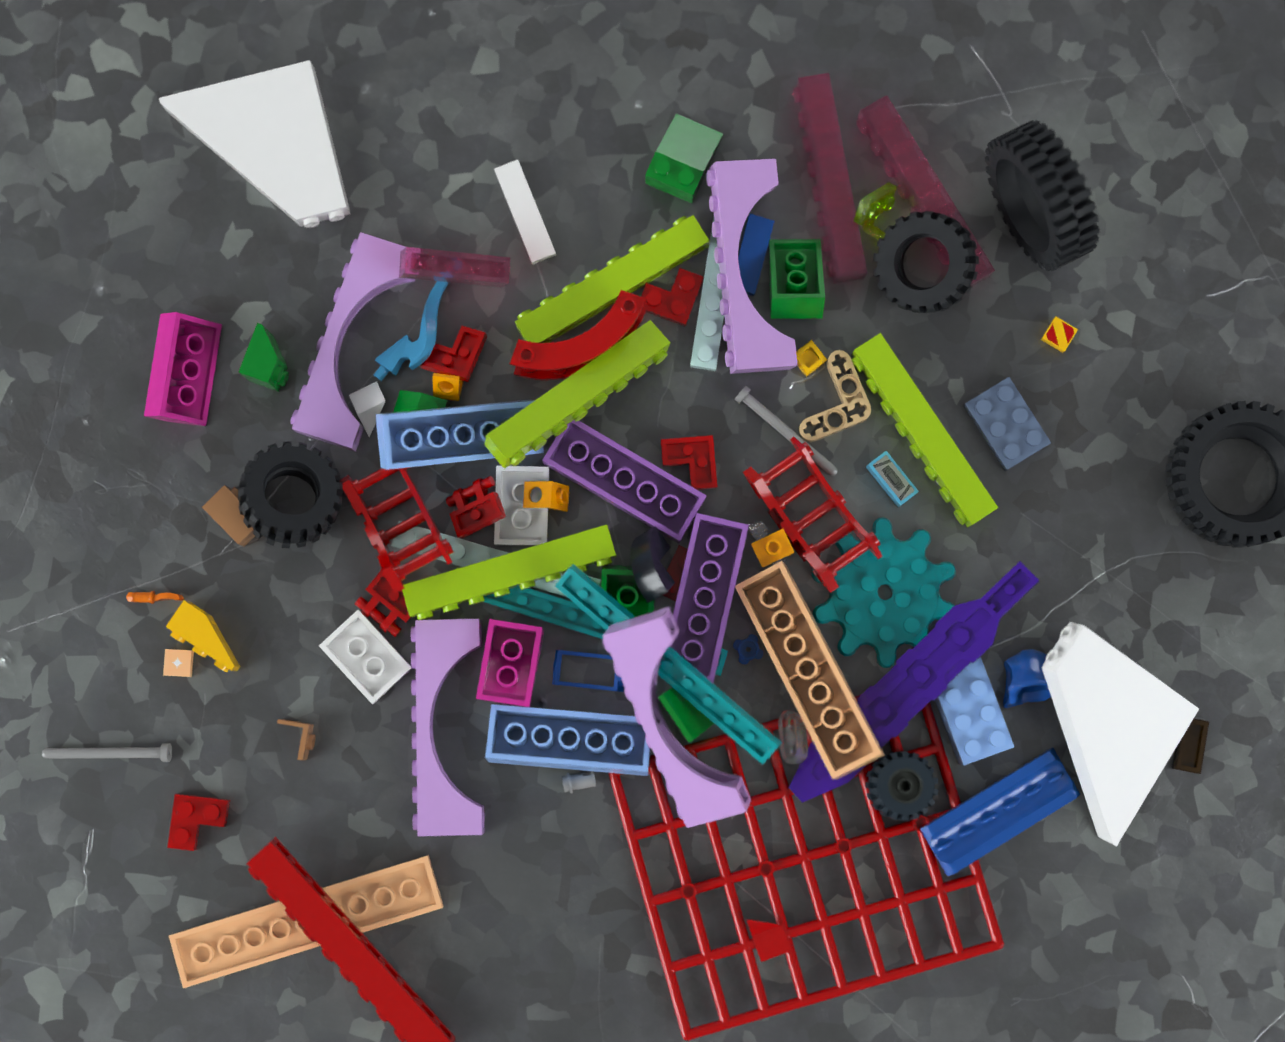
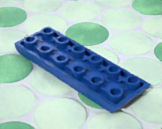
M1050 748L921 827L920 830L946 875L951 876L1080 796V792L1064 768L1054 748Z

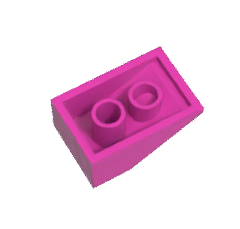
M489 619L476 699L530 707L544 635L543 627Z

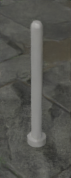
M747 386L734 399L739 404L743 401L787 440L790 441L792 437H795L801 443L806 442L749 394L751 389ZM808 444L814 453L811 456L813 461L830 476H834L838 472L837 467Z
M162 743L161 747L46 748L42 750V757L46 759L161 758L162 762H170L172 746L170 743Z

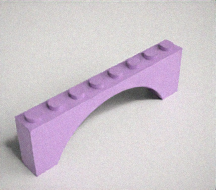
M776 159L716 161L707 171L706 179L707 185L711 186L712 196L709 198V208L711 212H714L715 221L712 223V235L717 240L714 257L715 262L719 263L720 273L717 275V285L719 289H722L720 313L725 318L722 335L724 341H727L728 351L725 353L726 366L730 367V374L790 370L798 366L795 339L773 328L757 312L744 289L738 263L740 235L749 212L760 198L779 185Z
M361 232L358 239H354L350 253L353 255L350 263H346L343 268L342 278L344 280L341 288L338 287L335 291L333 301L336 303L333 312L330 311L326 317L325 326L327 329L325 335L320 336L316 350L319 352L316 361L312 360L308 369L310 378L308 384L303 385L299 399L302 400L298 410L295 409L291 417L292 429L295 432L355 452L364 427L347 406L339 383L338 360L344 335L356 314L372 298L394 286L415 282L423 259L420 251Z
M667 607L610 625L603 635V644L606 651L610 652L613 658L614 670L617 676L621 677L623 681L625 695L634 706L636 720L645 731L646 743L655 754L657 768L666 779V788L669 795L673 796L676 802L677 814L680 819H683L686 827L689 828L745 813L751 798L741 776L714 769L690 754L675 738L663 717L657 694L658 668L665 650L673 643L679 633L670 608Z
M415 620V626H411V642H415L416 652L411 653V668L416 669V679L411 681V693L416 695V706H412L411 712L412 722H416V733H412V749H417V760L412 761V775L417 776V787H413L412 790L413 803H417V814H413V830H417V836L483 835L485 833L484 806L466 796L450 780L439 760L433 737V715L438 694L453 668L468 654L482 647V620Z

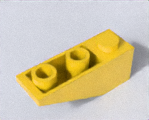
M183 600L166 625L172 631L170 636L181 643L188 641L194 645L192 650L204 658L209 655L215 659L214 665L225 672H228L229 669L231 671H238L240 665L213 617L192 602Z

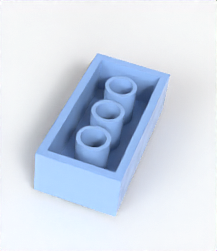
M980 656L974 663H970L947 685L948 688L935 699L959 765H967L1014 748Z

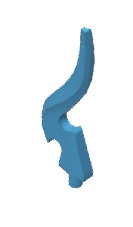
M452 266L446 271L429 293L424 306L419 338L412 342L411 338L405 335L375 359L381 365L373 375L382 382L389 372L396 376L406 360L411 361L409 368L414 370L430 356L436 343L439 303L446 286L458 270L456 267Z

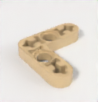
M834 351L827 359V369L842 404L808 417L801 422L798 432L799 436L806 442H815L867 420L871 414V405L853 362L845 351ZM837 356L840 360H845L842 366L844 373L848 370L851 372V374H846L840 379L837 378L841 374L840 368L832 365ZM852 380L856 384L855 392L845 393L841 387L842 382ZM855 404L865 408V411L862 413L863 417L854 414L849 417L852 421L849 423L847 422L845 412L842 410L846 408V412L849 413L855 409ZM836 413L841 416L842 424L839 427L829 425L827 418L830 414ZM822 418L823 426L827 432H823L822 427L814 432L815 436L811 437L810 433H804V430L807 428L806 424L810 423L814 427L820 424L818 419Z

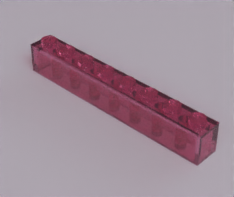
M829 73L800 77L796 87L793 88L795 103H799L801 112H798V122L800 128L804 127L806 137H802L804 152H809L810 161L807 162L809 177L814 178L815 186L812 187L813 200L818 202L820 209L816 213L818 226L823 227L824 230L821 243L823 252H828L829 261L826 262L828 277L833 278L834 284L864 279L867 274V268Z
M886 95L861 109L857 118L858 128L862 134L868 135L871 140L870 146L876 156L880 155L884 161L885 172L890 178L893 177L898 184L897 190L902 199H907L911 205V213L932 211L959 221L960 225L967 228L971 233L970 238L972 241H975L977 246L975 254L979 256V264H976L975 272H978L976 280H972L970 286L973 287L989 278L995 269L888 96ZM926 237L938 249L937 255L941 263L949 267V254L946 247L940 241Z

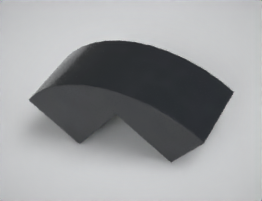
M656 526L636 537L630 552L632 572L637 586L647 603L667 593L675 584V581L660 562L671 547Z

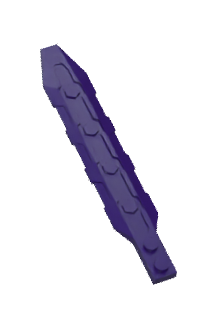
M1020 561L981 599L954 605L935 624L936 627L913 649L907 650L896 661L897 664L874 686H870L857 698L858 704L881 748L892 737L896 738L919 711L931 700L938 698L948 688L947 685L970 663H974L993 645L1000 619L1040 582ZM812 741L789 789L803 803L850 782L865 766L838 780L832 779L817 747Z

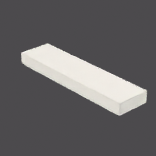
M518 159L494 168L532 265L556 256Z

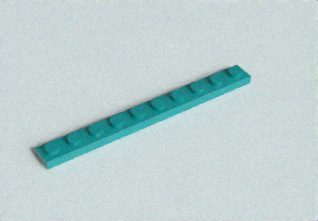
M574 564L569 567L555 585L557 589L605 630L610 625L635 618L633 614ZM670 646L665 650L659 664L658 675L763 764L780 746L781 741Z
M520 586L509 589L510 594L495 598L494 594L484 596L485 601L483 602L596 638L603 639V635L606 632L602 626L574 602L530 588L520 590ZM721 649L715 675L721 676L728 650Z

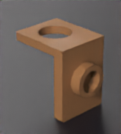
M278 719V724L303 728L297 760H307L309 750H313L316 735L312 734L314 724Z

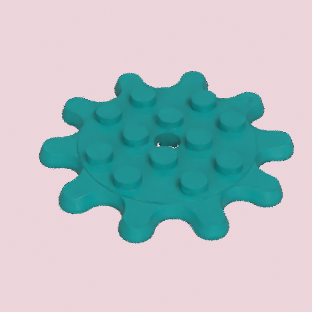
M881 517L874 521L872 531L880 541L881 545L878 546L882 557L877 559L870 550H867L836 572L837 576L834 579L839 587L833 592H829L828 600L813 609L812 615L817 623L837 622L841 625L843 635L837 644V649L841 655L851 656L860 646L870 645L875 649L876 660L879 666L891 668L896 663V652L899 646L909 644L915 647L929 634L928 627L930 623L934 620H940L954 606L953 603L942 599L939 590L944 582L954 578L956 568L954 564L948 561L934 564L927 559L926 549L931 542V536L928 531L924 529L916 530L908 540L901 541L894 537L890 520ZM849 533L837 541L835 545L842 556L862 541H858ZM811 572V575H812L813 580L816 581L817 583L822 584V583L816 578V576L813 574V572ZM881 585H887L892 589V595L888 600H883L878 596L877 591Z

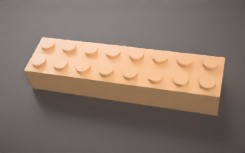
M780 561L735 585L832 779L838 780L884 756L883 750L787 565Z

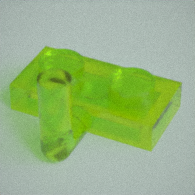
M890 182L862 198L854 218V222L861 225L864 232L877 240L879 238L883 239L886 233L874 226L875 219L884 211H889L895 203L894 194L897 187Z

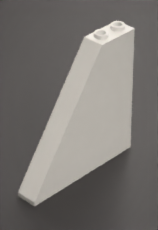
M310 60L159 98L160 104L170 115L299 226L306 228L315 227L320 224V221L328 219L330 221H339L345 218L344 215L351 214L315 69Z
M1069 622L1062 630L1060 639L1055 647L1047 654L1042 670L1097 835L1102 840L1117 846L1199 708L1087 627Z

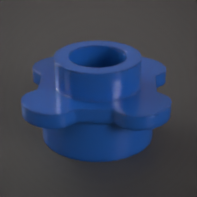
M754 634L749 635L744 640L737 639L733 643V648L737 650L739 654L738 661L741 664L745 665L752 659H761L763 657V650L759 648L757 643L758 637ZM746 647H750L751 651L747 652Z

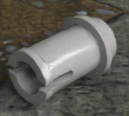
M593 771L573 775L567 773V776L562 777L564 791L570 792V794H573L575 790L596 787Z

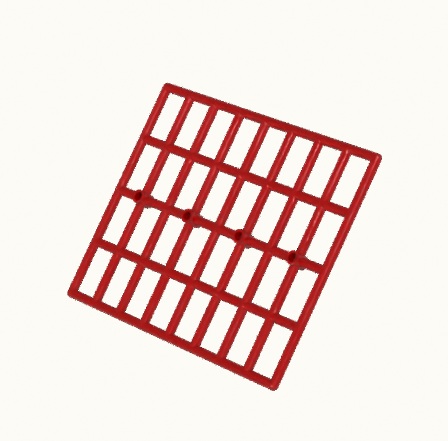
M929 702L922 709V713L932 744L906 752L918 754L919 758L935 754L951 808H954L961 804L932 706ZM799 713L761 723L773 735L775 730L801 723L808 748L813 741ZM722 734L683 746L698 759L697 753L725 745L732 773L742 777L749 793L735 745L736 741L729 735ZM899 735L896 738L892 737L889 740L892 751L904 752ZM777 748L770 756L778 789L750 796L751 802L744 813L759 862L758 865L731 873L716 820L708 822L706 827L720 876L694 884L691 882L677 832L678 828L685 827L686 825L683 819L679 817L673 818L662 776L656 765L655 754L650 755L649 773L663 822L635 830L620 778L622 774L608 773L682 1038L686 1041L990 953L1004 947V941L979 859L969 865L970 875L943 882L936 856L920 830L921 827L949 810L928 816L921 814L917 819H911V821L885 828L880 811L873 808L872 800H868L866 795L869 793L868 788H865V782L869 781L867 773L872 771V764L875 761L867 764L855 776L859 777L875 831L846 839L832 790L822 794L836 841L832 844L808 850L792 795L795 794L789 789L790 785L788 784ZM782 799L797 854L769 861L754 806ZM917 831L933 885L904 893L888 838ZM666 832L681 887L653 895L638 840ZM878 842L894 897L866 905L850 851L860 846ZM840 853L856 908L827 916L811 861ZM801 864L817 919L788 927L773 873L774 871ZM761 875L763 876L776 924L783 926L792 950L785 953L797 993L796 998L772 1005L768 1004L753 952L756 946L753 938H749L734 886L736 882ZM975 885L992 940L963 948L947 893ZM724 886L739 942L711 950L696 894ZM936 896L953 952L925 960L908 904ZM684 898L700 953L672 961L657 905ZM898 907L914 963L886 971L869 915ZM859 919L875 974L847 982L831 926ZM820 930L836 986L808 994L792 938ZM743 952L758 1009L730 1017L714 961ZM704 964L719 1020L691 1028L675 972Z

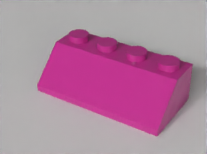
M179 312L160 314L144 412L145 417L167 422L206 426L222 324Z

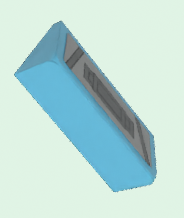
M887 451L866 466L867 470L898 508L919 492Z

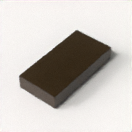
M1193 718L1175 748L1172 769L1201 774L1209 721Z

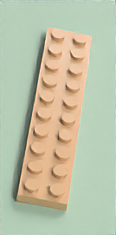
M429 855L322 888L362 933L444 907ZM280 901L169 935L183 988L320 945L306 937L303 932L304 927L297 920L293 921L288 917L285 912L286 907Z

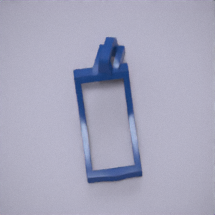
M556 650L553 664V685L624 692L625 686L621 677L617 676L616 672L614 687L559 681L562 654L611 660L613 658L611 655Z

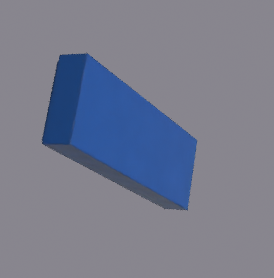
M753 214L748 216L738 253L742 283L747 295L754 296L774 225V220Z

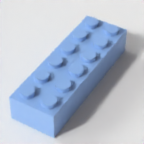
M535 400L376 414L381 468L388 470L495 458L484 445L486 435ZM543 447L537 451L532 449L525 455L544 453Z
M491 704L485 758L489 763L648 776L650 748L646 743L645 731L642 725L638 724L635 716Z

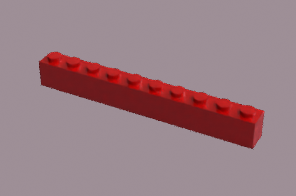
M277 837L272 839L246 863L250 867L248 871L257 881L261 880L268 887L266 890L270 897L275 901L279 900L286 907L285 912L288 917L293 921L297 920L304 927L303 932L306 937L312 942L316 941L322 947L321 952L324 957L330 962L334 961L341 968L339 972L342 977L348 982L352 981L359 988L357 991L360 997L366 1002L370 1001L377 1008L375 1011L383 1022L388 1021L395 1028L394 1033L401 1042H455L456 1037Z

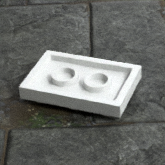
M496 466V493L499 495L506 517L495 522L494 545L536 546L548 542V508H523L524 483L530 481H549V467L508 466L504 469L502 466ZM539 487L531 491L530 497L533 502H538L542 497V491Z
M360 610L352 614L319 645L371 704H375L412 669L411 665Z

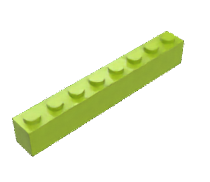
M694 215L689 218L683 216L673 223L674 227L667 231H664V229L657 231L651 236L652 240L645 244L640 242L628 250L629 253L622 258L620 256L612 258L606 263L607 267L602 270L594 269L584 276L585 280L577 285L573 282L562 289L563 293L555 298L553 296L545 298L540 302V307L535 310H525L517 316L518 320L515 321V325L525 341L550 343L614 305L620 290L634 293L644 287L646 283L649 284L709 248L710 240Z
M649 320L605 353L596 357L486 435L485 447L504 469L511 464L513 466L518 465L525 459L526 453L532 449L534 451L539 450L546 444V439L553 434L555 436L560 435L566 430L567 424L575 420L577 422L581 420L592 406L599 407L613 391L616 393L620 392L628 385L630 379L633 377L638 379L648 370L647 367L655 363L657 365L668 356L669 340Z
M879 333L856 348L851 354L854 367L858 372L863 371L868 379L866 380L868 388L873 394L877 393L881 398L882 402L880 404L884 412L888 416H893L897 422L895 427L902 437L906 436L912 444L909 447L913 455L917 459L921 458L926 465L924 470L927 476L932 481L936 480L941 487L939 493L945 502H951L955 508L954 515L961 525L965 524L968 528L998 509V506L882 334Z
M603 525L404 584L405 589L402 591L409 616H417L419 621L433 617V611L443 609V612L446 613L457 610L460 603L467 601L469 605L485 601L484 596L494 594L495 598L510 594L509 589L520 586V590L536 586L535 581L544 578L546 582L561 579V573H565L573 564L582 572L587 571L586 566L595 563L597 567L613 563L612 558L616 557L608 526Z

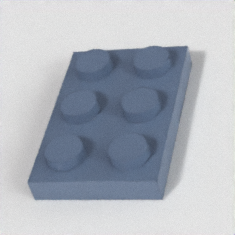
M1010 377L963 405L1005 471L1051 443Z

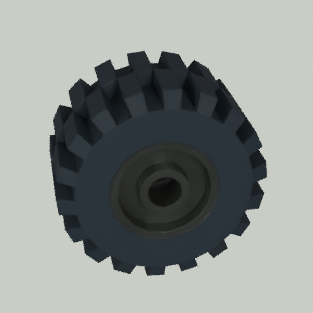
M893 752L880 757L879 761H875L872 764V771L867 773L869 781L865 782V788L869 790V793L866 794L868 800H872L874 809L879 810L881 815L890 817V819H917L919 815H925L929 811L927 808L935 803V800H933L934 795H938V789H935V784L939 783L938 778L933 776L934 768L927 765L928 761L925 758H919V755L915 753Z

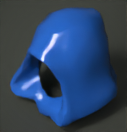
M1025 649L1004 661L1006 670L1004 708H1010L1026 702L1046 701L1051 697L1042 670L1047 654L1034 649Z

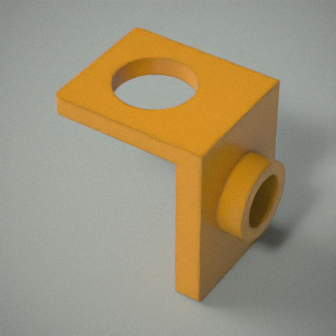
M433 373V396L459 401L464 381L460 380L459 376Z
M553 481L525 482L523 508H549L568 512L570 487ZM539 487L542 491V497L538 502H533L530 497L531 491Z
M784 529L751 543L762 568L795 553Z

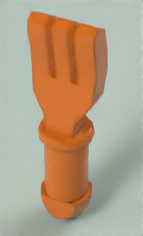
M154 591L128 592L126 595L128 602L154 604L155 601L184 600L183 595L175 593H160L156 595Z

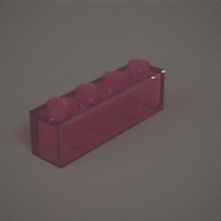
M405 247L400 252L399 278L503 287L509 284L510 257Z

